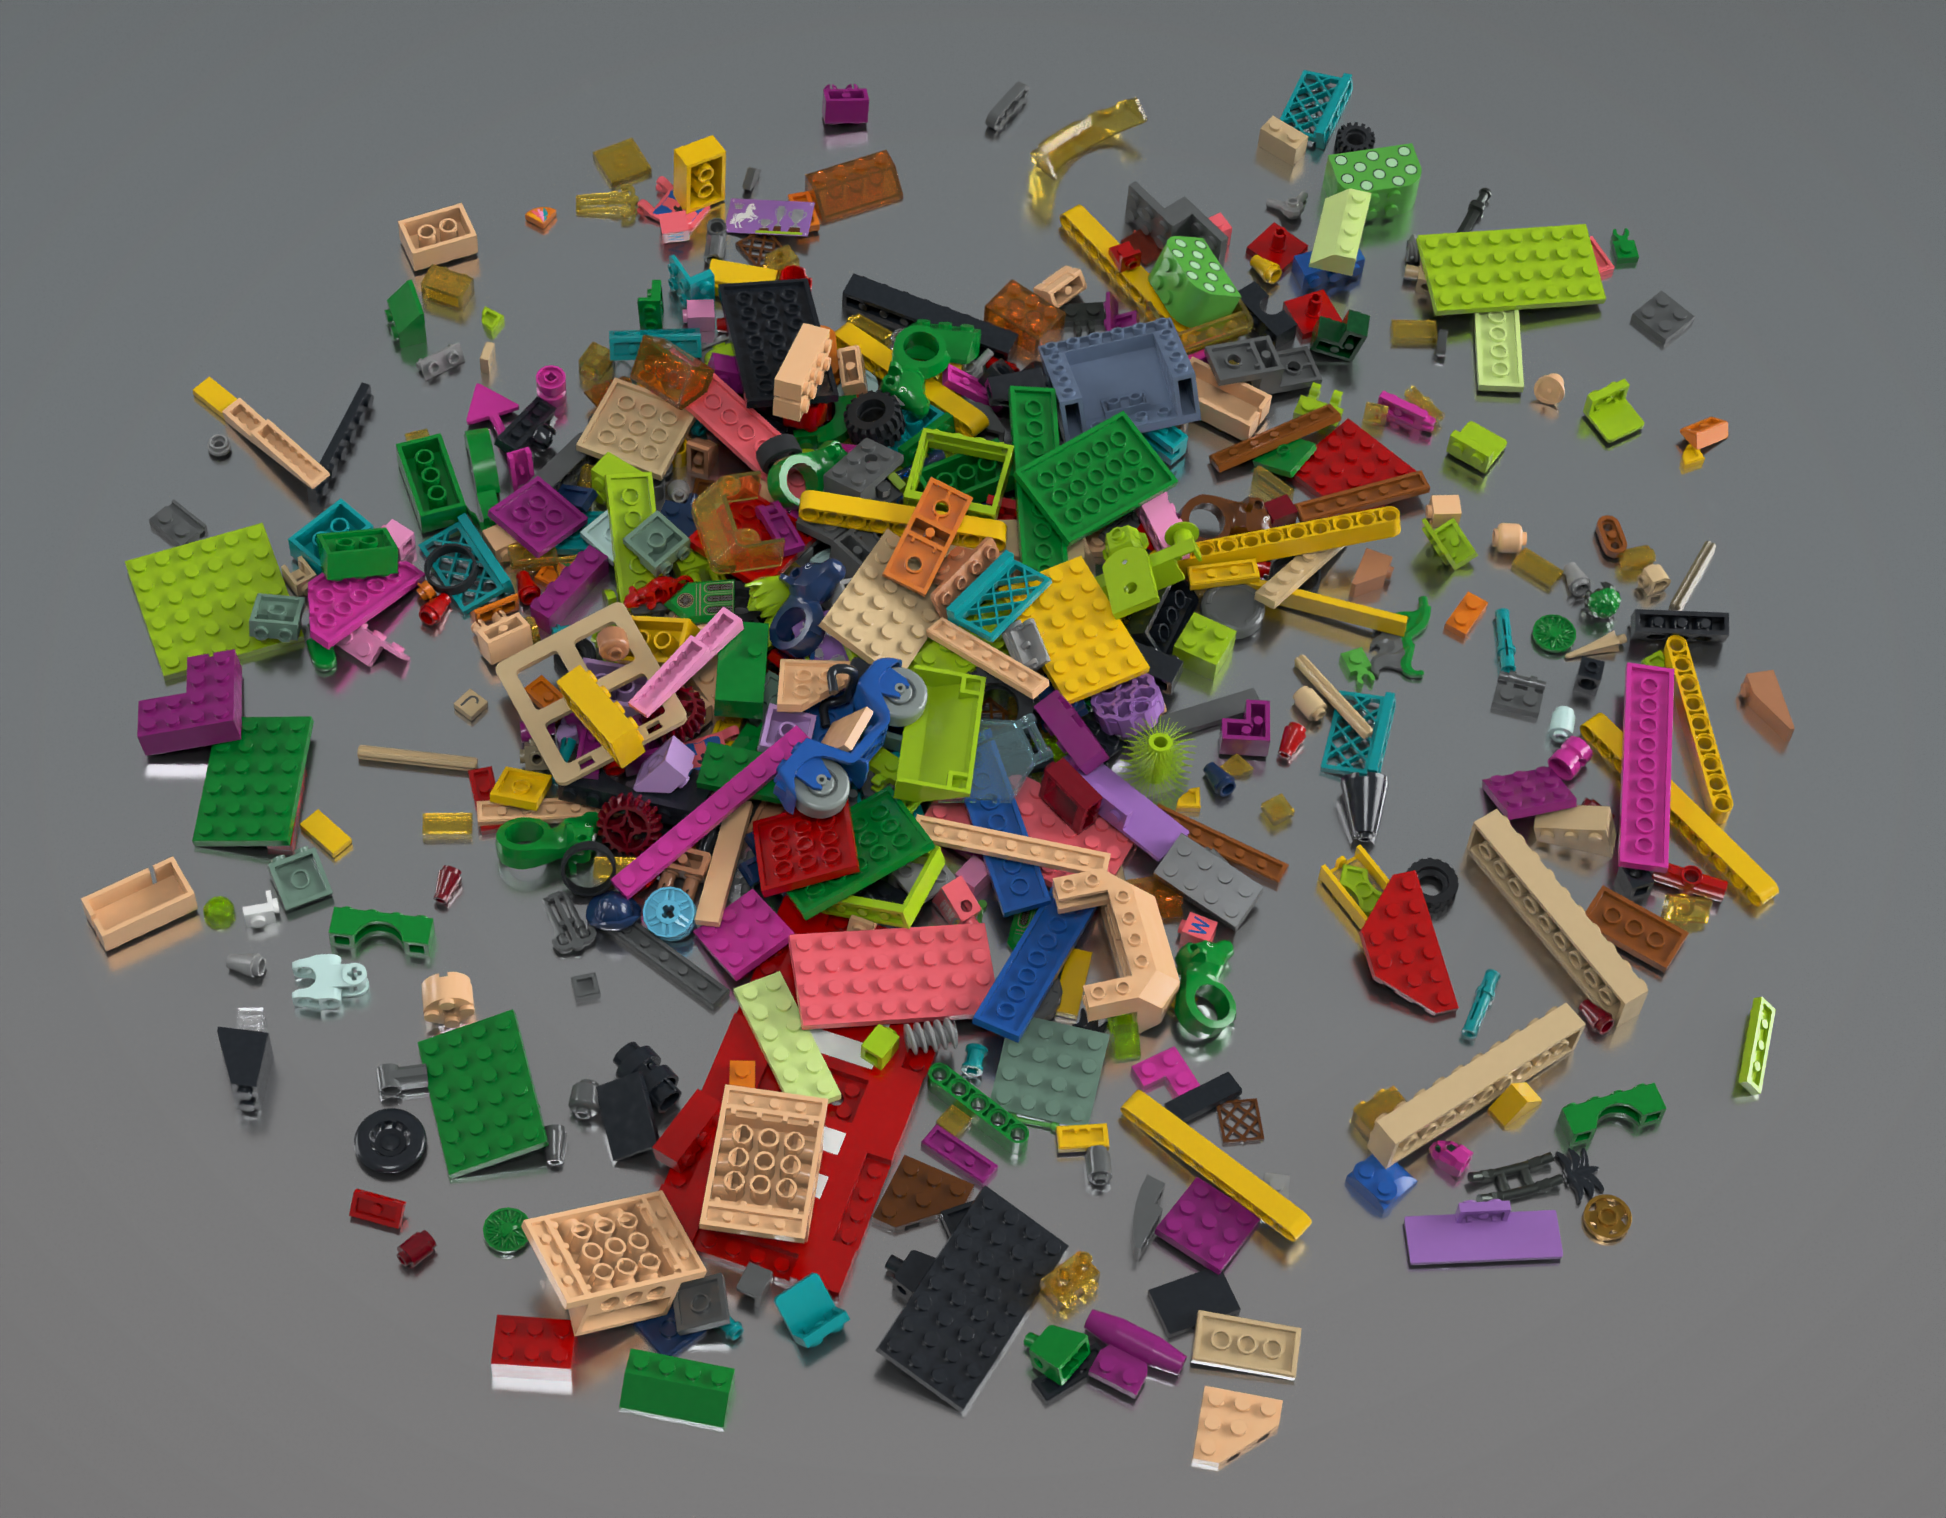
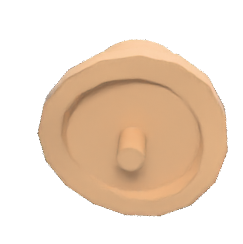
M1556 373L1540 377L1535 383L1534 395L1539 401L1548 405L1559 403L1565 395L1563 378Z

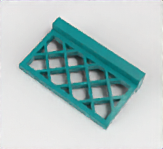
M1303 70L1280 120L1286 124L1292 122L1295 126L1293 128L1309 136L1308 141L1316 142V148L1325 149L1353 91L1352 74L1344 73L1341 78ZM1307 78L1316 80L1315 83L1310 85L1305 83ZM1330 83L1337 84L1336 87L1328 90L1325 85ZM1319 87L1323 90V92L1315 95L1311 92V90ZM1307 92L1309 97L1302 100L1298 98V95ZM1324 97L1329 99L1328 102L1321 105L1318 102L1319 99ZM1311 102H1313L1316 105L1315 107L1307 110L1304 107V105L1309 104ZM1298 107L1302 110V112L1294 115L1290 112ZM1319 111L1322 114L1321 117H1318L1316 119H1313L1310 116ZM1304 117L1308 119V122L1300 125L1296 121ZM1309 127L1315 129L1313 134L1306 133L1303 130Z
M700 328L609 331L610 361L702 358Z
M463 513L457 517V523L418 546L426 559L430 554L427 549L434 544L456 543L472 550L474 557L478 559V561L476 560L477 565L484 568L482 576H477L476 581H480L477 590L468 589L459 594V596L452 595V598L465 616L505 592L506 595H509L515 590L510 578L466 513ZM459 531L461 534L459 543L448 541L450 535ZM455 553L454 557L443 555L437 559L436 563L434 562L432 568L444 586H451L453 577L465 580L469 576L473 567L472 559L459 558L460 553ZM441 561L452 562L450 571L439 569ZM457 563L468 565L466 574L455 572ZM484 582L493 583L497 587L490 592L482 591ZM464 594L475 596L474 601L464 606L462 603Z
M1005 550L946 608L948 621L957 626L960 625L993 643L1052 584V579L1015 560L1014 554ZM1016 569L1024 573L1023 576L1010 577ZM1038 580L1042 582L1039 586L1028 587L1029 581ZM1025 582L1026 588L1011 589V584ZM1008 585L1009 587L1007 591L995 592L999 586ZM1027 594V598L1024 601L1013 602V596ZM1010 597V603L996 604V599ZM993 599L994 605L980 607L983 601ZM1012 609L1008 616L998 617V611ZM995 612L996 617L981 619L982 613ZM978 614L979 620H966L969 615ZM997 624V627L991 633L983 629V626Z
M1339 690V693L1345 699L1354 700L1356 705L1352 707L1356 711L1361 709L1365 713L1363 717L1365 721L1370 720L1375 726L1372 738L1369 736L1366 739L1370 747L1360 751L1356 744L1364 739L1361 736L1353 740L1349 738L1346 733L1353 730V727L1348 725L1342 729L1338 721L1343 719V717L1335 709L1321 764V772L1342 775L1359 772V776H1367V772L1381 773L1396 709L1395 693L1386 692L1385 696ZM1369 703L1379 704V708L1371 713L1365 706ZM1342 736L1347 743L1337 748L1333 741ZM1351 747L1357 754L1346 759L1342 752ZM1335 756H1338L1342 761L1337 766L1328 765V760ZM1362 759L1365 763V768L1357 769L1351 764Z

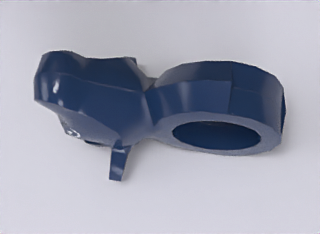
M831 557L822 563H806L802 567L793 568L789 576L780 574L779 580L789 587L790 594L774 616L770 625L769 635L772 645L793 659L809 656L823 641L826 631L818 626L825 617L821 604L830 600L837 583L846 574V567L839 560ZM806 618L801 633L791 640L792 627Z

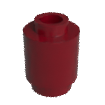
M423 1230L422 1232H416L399 1245L396 1256L403 1266L414 1268L432 1254L433 1249L437 1245L433 1237L426 1230Z

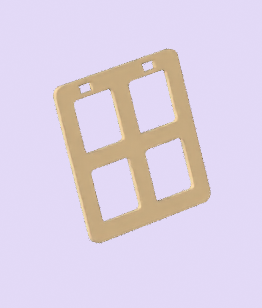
M620 602L613 603L508 657L496 666V673L556 783L561 786L571 784L613 762L614 759L601 746L570 763H566L551 738L547 726L569 715L572 711L567 706L564 697L542 709H536L518 678V674L554 654L560 656L568 672L579 664L585 671H588L587 666L575 647L576 643L614 624L624 629L627 633L629 647L635 659L631 663L597 679L598 682L596 683L599 687L604 685L609 693L642 676L649 680L661 667L627 608ZM676 693L662 704L665 709L662 715L639 726L637 729L644 738L643 745L680 727L687 721V713ZM660 723L662 728L650 734L648 733L647 729ZM590 759H593L595 762L583 769L580 767V764Z

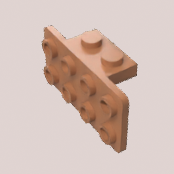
M986 537L974 550L956 546L942 561L932 584L939 586L931 593V600L940 618L943 617L948 620L946 608L1001 555L993 538Z

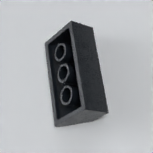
M1186 578L1158 590L1159 603L1132 614L1126 629L1136 642L1146 646H1153L1160 652L1172 655L1173 647L1190 620L1199 601L1194 590H1190Z

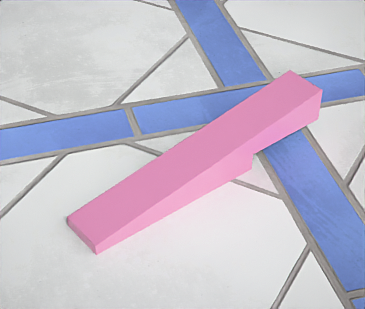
M723 607L695 637L691 635L634 695L628 702V705L648 718L744 629L742 619Z

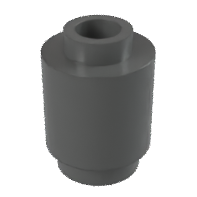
M1091 1146L1086 1150L1087 1153L1085 1154L1087 1180L1094 1185H1104L1113 1177L1110 1153L1105 1146Z

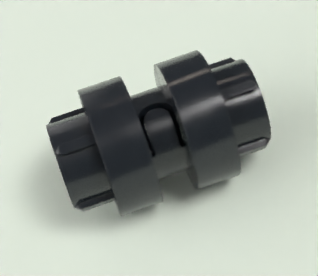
M630 1042L616 1053L613 1059V1063L618 1067L616 1078L618 1079L637 1071L643 1072L652 1108L654 1107L659 1113H662L677 1103L682 1094L677 1087L679 1077L668 1065H660V1056L650 1046L640 1047L636 1042Z

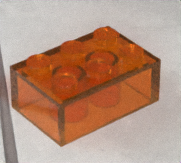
M1013 279L985 305L984 321L1019 334L1018 345L1036 357L1039 355L1038 346L1052 342L1064 330L1066 313Z

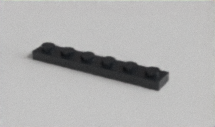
M361 383L319 463L329 472L330 476L314 489L307 486L309 501L318 503L321 496L326 494L330 478L335 477L339 461L345 458L347 446L353 442L358 425H362L366 409L371 408L374 396L371 394V386L369 384Z

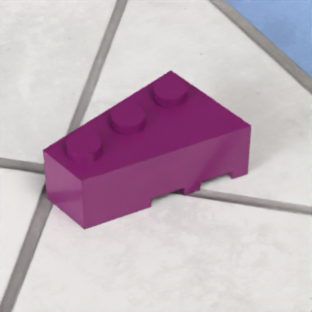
M1057 689L1034 706L1045 721L1043 725L1051 736L1055 735L1058 741L1056 744L1064 754L1068 752L1071 756L1069 762L1076 771L1081 769L1088 775L1110 758L1074 707Z

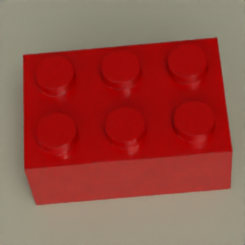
M497 1315L491 1358L492 1376L572 1382L577 1336H574L571 1320Z

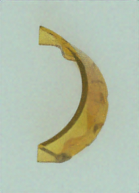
M1137 97L1122 100L1110 108L1097 110L1089 114L1088 117L1075 121L1049 136L1039 144V148L1031 151L1032 157L1030 159L1032 163L1055 181L1058 171L1073 158L1116 134L1147 122V116Z

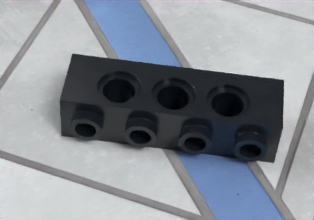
M1635 609L1631 615V639L1667 640L1672 635H1679L1686 639V641L1724 643L1729 637V613Z

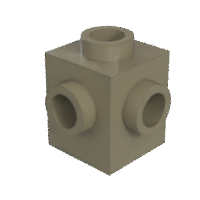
M530 738L529 742H524V749H520V764L525 763V770L545 773V770H549L533 739Z

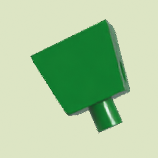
M1049 1325L1040 1336L1029 1332L1024 1339V1346L1029 1348L1032 1366L1061 1386L1064 1385L1091 1353L1088 1335L1055 1325Z

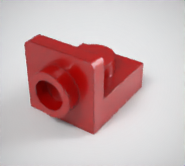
M1129 241L1109 248L1108 254L1120 273L1140 266L1142 252L1140 249L1134 250Z

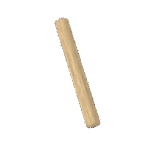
M1303 654L1295 658V666L1363 739L1371 736L1373 728Z
M359 745L357 751L358 758L364 760L463 771L478 768V758L368 745Z

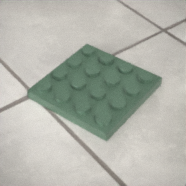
M1033 1017L1018 1043L1005 1038L990 1099L1007 1112L1016 1114L1019 1117L1047 1123L1055 1122L1060 1126L1089 1124L1110 1034Z

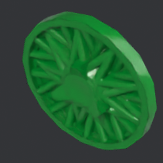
M1549 614L1542 616L1535 622L1532 629L1535 643L1548 652L1560 653L1567 651L1576 640V630L1573 624L1567 618L1560 615Z
M510 1207L498 1209L492 1212L485 1220L483 1226L484 1240L490 1248L497 1252L506 1254L517 1252L529 1242L521 1228L523 1221L529 1218L519 1209Z

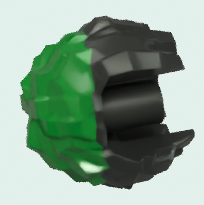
M1605 581L1601 582L1602 589L1598 588L1593 593L1589 589L1584 596V606L1588 613L1601 619H1608L1615 614L1621 602L1620 593L1616 591V587Z

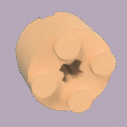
M447 972L448 976L439 977V973L426 978L422 983L424 1020L444 1024L446 1028H455L459 1026V1022L468 1019L475 1013L470 978L458 972Z

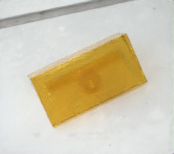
M859 313L848 318L846 323L854 324L886 347L896 336L895 333Z

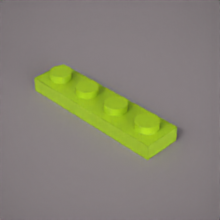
M1763 997L1753 999L1741 1072L1739 1074V1084L1751 1095L1761 1094L1776 1010Z

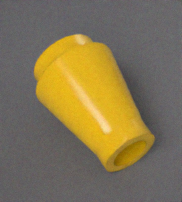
M1259 255L1253 256L1250 260V266L1255 269L1265 283L1274 284L1280 279L1282 270L1279 264L1264 259Z

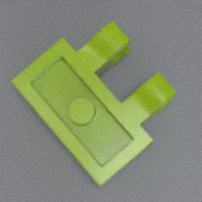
M1313 382L1308 397L1300 396L1293 413L1294 418L1327 405V403L1318 401L1322 387L1321 384ZM1334 390L1329 404L1340 413L1342 418L1344 409L1339 408L1342 401L1343 392ZM1339 422L1325 428L1333 431L1338 427Z
M883 747L869 762L868 772L872 771L876 774L871 779V783L874 784L871 790L876 793L884 789L888 783L894 786L896 783L899 758Z

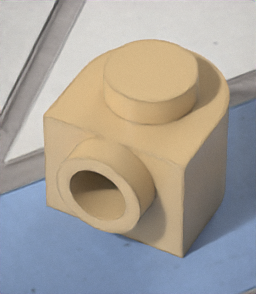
M1659 564L1648 565L1644 568L1642 574L1637 577L1638 585L1644 589L1647 596L1662 592L1671 583L1670 578Z

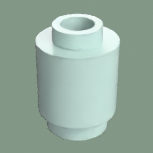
M1559 706L1552 713L1549 736L1554 741L1563 743L1567 738L1573 736L1576 719L1573 709L1567 706Z

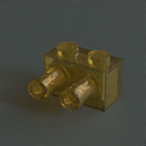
M1078 1251L1040 1280V1293L1058 1313L1066 1308L1069 1310L1078 1303L1081 1296L1085 1293L1089 1295L1097 1289L1100 1271L1092 1264V1256L1088 1252Z

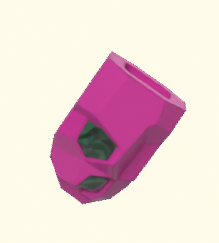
M1436 1141L1429 1147L1431 1158L1437 1167L1455 1177H1459L1463 1173L1473 1156L1472 1151L1462 1144L1458 1145L1453 1141Z

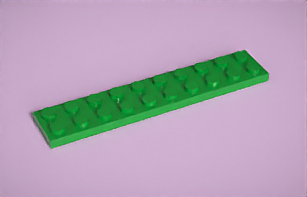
M1010 386L1008 389L1012 445H1014V471L1060 446L1055 388ZM1014 478L1020 562L1041 572L1068 561L1066 544Z

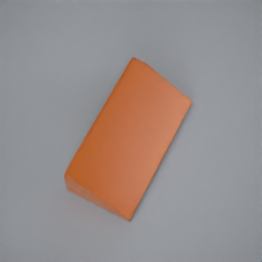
M1711 416L1680 429V433L1695 449L1699 450L1728 437V422Z
M515 593L470 612V616L474 622L478 623V620H483L487 623L492 621V616L495 612L499 614V611L502 610L507 615L519 610V595Z

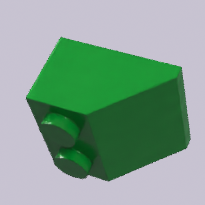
M412 279L407 280L387 299L388 309L384 310L387 323H392L393 326L390 327L393 340H398L400 348L427 342L424 312Z

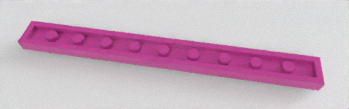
M797 725L615 875L611 879V883L629 900L774 779L778 773L776 768L783 759L788 760L792 755L793 747L798 742L802 743L809 737Z

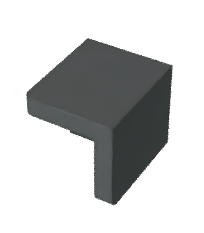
M749 1262L737 1284V1291L755 1298V1307L760 1308L773 1283V1272Z

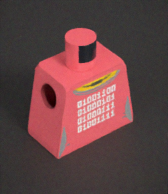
M961 875L940 888L932 903L949 925L979 923L976 917L981 912V907Z

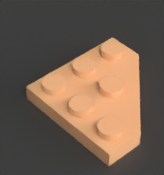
M780 659L777 712H803L831 696L827 684L829 668L836 664L850 665L851 661ZM848 674L836 675L839 691L846 687Z
M1205 1386L1192 1463L1219 1467L1235 1454L1241 1453L1257 1443V1440L1266 1434H1271L1277 1430L1280 1423L1283 1400Z

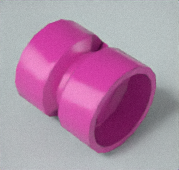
M549 365L542 367L536 374L537 396L556 408L560 407L567 398L565 372L558 366Z
M1576 736L1567 738L1560 746L1561 749L1556 750L1548 759V766L1564 781L1572 780L1593 756L1590 746Z

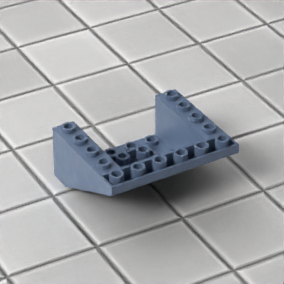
M1171 317L1158 318L1147 323L1140 322L1124 328L1116 327L1101 333L1093 332L1087 336L1071 337L1064 341L1048 342L1045 345L1038 346L1044 373L1048 379V387L1055 388L1057 418L1064 443L1123 410L1141 433L1201 420L1195 371Z

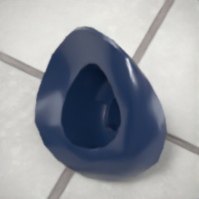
M606 891L595 896L589 902L586 909V920L590 925L600 930L621 931L635 924L641 917L642 912L641 907L632 897L627 900L619 891Z

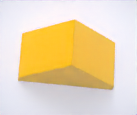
M1526 1082L1512 1083L1488 1108V1112L1505 1129L1540 1105L1542 1099Z

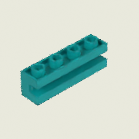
M1176 426L1141 433L1159 457L1170 466L1186 453L1188 435Z

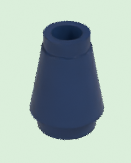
M1210 762L1204 767L1203 772L1216 794L1224 797L1234 791L1236 783L1233 776L1214 762Z

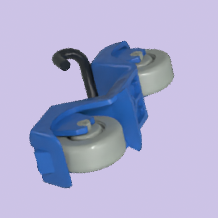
M854 657L850 665L836 664L829 668L827 684L830 695L839 693L836 679L837 674H848L849 677L844 694L825 699L821 702L819 706L821 728L826 729L831 726L828 709L846 704L853 696L854 706L857 711L868 707L873 711V715L866 725L867 729L863 734L864 738L860 743L856 742L853 749L849 752L806 738L802 743L798 742L793 747L792 755L789 759H783L777 766L776 771L778 773L773 781L775 782L773 794L778 797L787 812L793 815L796 807L804 815L818 819L828 818L840 812L847 802L850 783L853 782L858 789L865 784L869 762L884 745L888 726H907L921 717L927 703V687L918 674L910 669L901 667V659L884 657L875 660L872 664H868L859 657Z

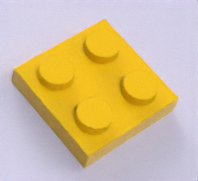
M506 766L490 793V802L537 811L552 785V775Z

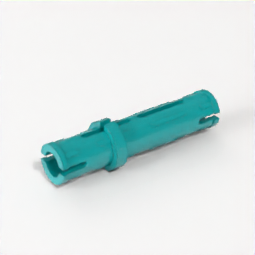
M1501 608L1495 611L1499 644L1497 654L1500 657L1501 671L1515 672L1514 655L1516 648L1512 642L1510 612L1506 608Z
M1493 969L1485 971L1482 983L1475 991L1476 998L1461 1030L1463 1036L1470 1039L1477 1037L1490 1001L1494 1000V991L1501 977L1499 972Z

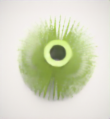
M1161 716L1160 733L1156 731L1154 734L1153 730H1151V735L1142 728L1148 736L1137 730L1136 732L1143 738L1133 736L1138 741L1128 742L1135 746H1123L1134 752L1126 753V755L1133 759H1120L1132 764V766L1124 768L1133 770L1137 767L1138 769L1119 774L1137 775L1132 777L1133 779L1143 776L1138 781L1140 782L1143 779L1145 780L1142 783L1143 785L1145 782H1148L1147 786L1152 784V787L1155 784L1157 793V785L1160 784L1162 790L1161 783L1163 782L1164 785V780L1172 786L1174 785L1168 779H1173V782L1184 785L1175 779L1177 775L1178 778L1190 780L1178 773H1191L1180 767H1193L1182 762V760H1194L1182 755L1193 752L1183 750L1180 753V751L1182 750L1181 748L1197 746H1175L1181 742L1188 741L1186 739L1174 741L1181 736L1187 735V733L1172 739L1173 735L1169 736L1170 732L1168 733L1167 731L1163 733V728L1161 733ZM1169 789V791H1170L1171 793H1173L1176 797H1178L1173 791H1171V790Z

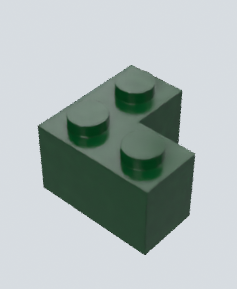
M1350 309L1342 322L1320 316L1312 330L1310 350L1352 362L1368 337L1370 316Z

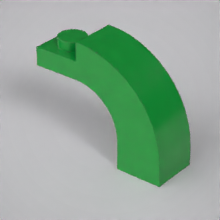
M839 396V401L833 402L834 418L827 425L819 427L816 431L808 432L805 429L793 430V436L798 441L801 449H817L818 446L827 440H836L841 444H847L851 439L843 414L846 411L845 407L847 404H851V400L857 398V396Z
M488 428L465 431L464 439L470 457L476 493L494 489L496 493H501L494 450Z

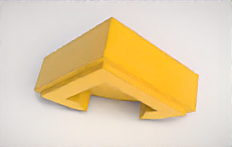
M1688 444L1681 457L1682 468L1685 470L1703 464L1705 457L1700 450Z
M1200 787L1189 789L1188 792L1178 799L1176 812H1200Z

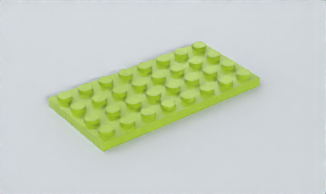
M1586 224L1418 235L1416 239L1435 316L1604 304L1606 301Z

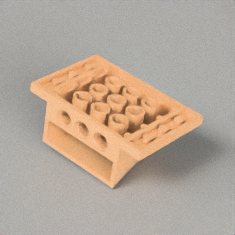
M725 1084L699 1229L797 1243L808 1242L823 1153L824 1124L828 1099Z
M662 1190L526 1219L521 1225L564 1309L569 1311L574 1336L667 1315L681 1283L704 1278L707 1272Z

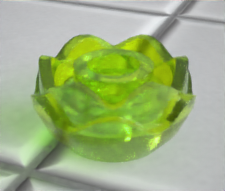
M224 896L212 897L203 908L205 920L213 925L227 924L234 917L235 913L234 904Z

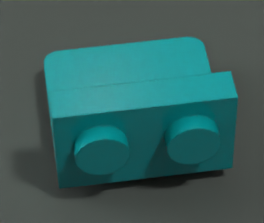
M674 254L669 256L668 270L670 279H668V284L673 292H677L681 305L687 307V300L714 299L715 304V276L711 269L690 277Z
M810 1273L774 1298V1303L794 1341L806 1348H813L823 1341L822 1338L830 1333L840 1331L844 1324L851 1320L845 1310L835 1306L817 1273Z

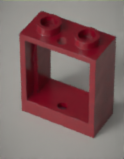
M1064 757L1056 763L1054 761L1049 763L1044 769L1045 773L1040 783L1041 788L1038 796L1079 835L1096 822L1103 797Z

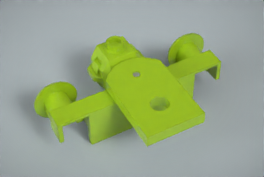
M1178 522L1171 525L1166 530L1164 536L1166 543L1170 547L1150 555L1146 551L1149 545L1147 535L1139 532L1136 528L1126 525L1115 527L1109 533H1106L1105 548L1102 551L1106 562L1102 566L1103 574L1096 576L1095 579L1110 601L1112 613L1116 620L1159 603L1158 590L1185 580V576L1177 562L1183 559L1182 556L1193 552L1198 561H1202L1200 549L1195 542L1199 537V529L1195 524L1191 522Z

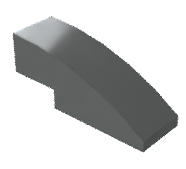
M1148 1174L1137 1197L1131 1228L1132 1255L1136 1260L1139 1259L1159 1224L1163 1208L1157 1205L1163 1196L1165 1183Z

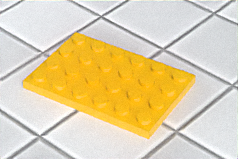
M1082 556L1040 572L1051 578L1052 584L1015 621L1021 620L1023 623L1029 618H1034L1051 659L1042 668L1055 690L1057 689L1070 704L1149 672L1150 666L1121 619L1116 620L1113 616L1110 601ZM1038 580L1029 581L1028 587L1039 586L1042 582ZM1025 582L1011 584L1012 590L1026 588ZM1008 585L998 588V592L1009 590ZM1027 594L1013 596V602L1024 601L1027 598ZM1010 597L1000 598L1004 603L1011 602Z

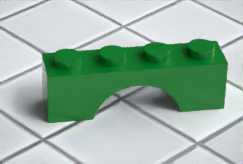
M344 906L342 908L334 907L328 933L330 945L356 948L359 942L367 936L379 933L388 934L395 937L402 944L405 954L430 957L435 928L434 919L424 915L409 916L399 912L383 913L374 909L358 910Z
M1642 1083L1630 1090H1616L1605 1097L1595 1096L1583 1103L1567 1104L1562 1108L1558 1122L1569 1146L1592 1140L1597 1129V1122L1605 1116H1625L1638 1126L1662 1120L1667 1108L1656 1084L1646 1085Z

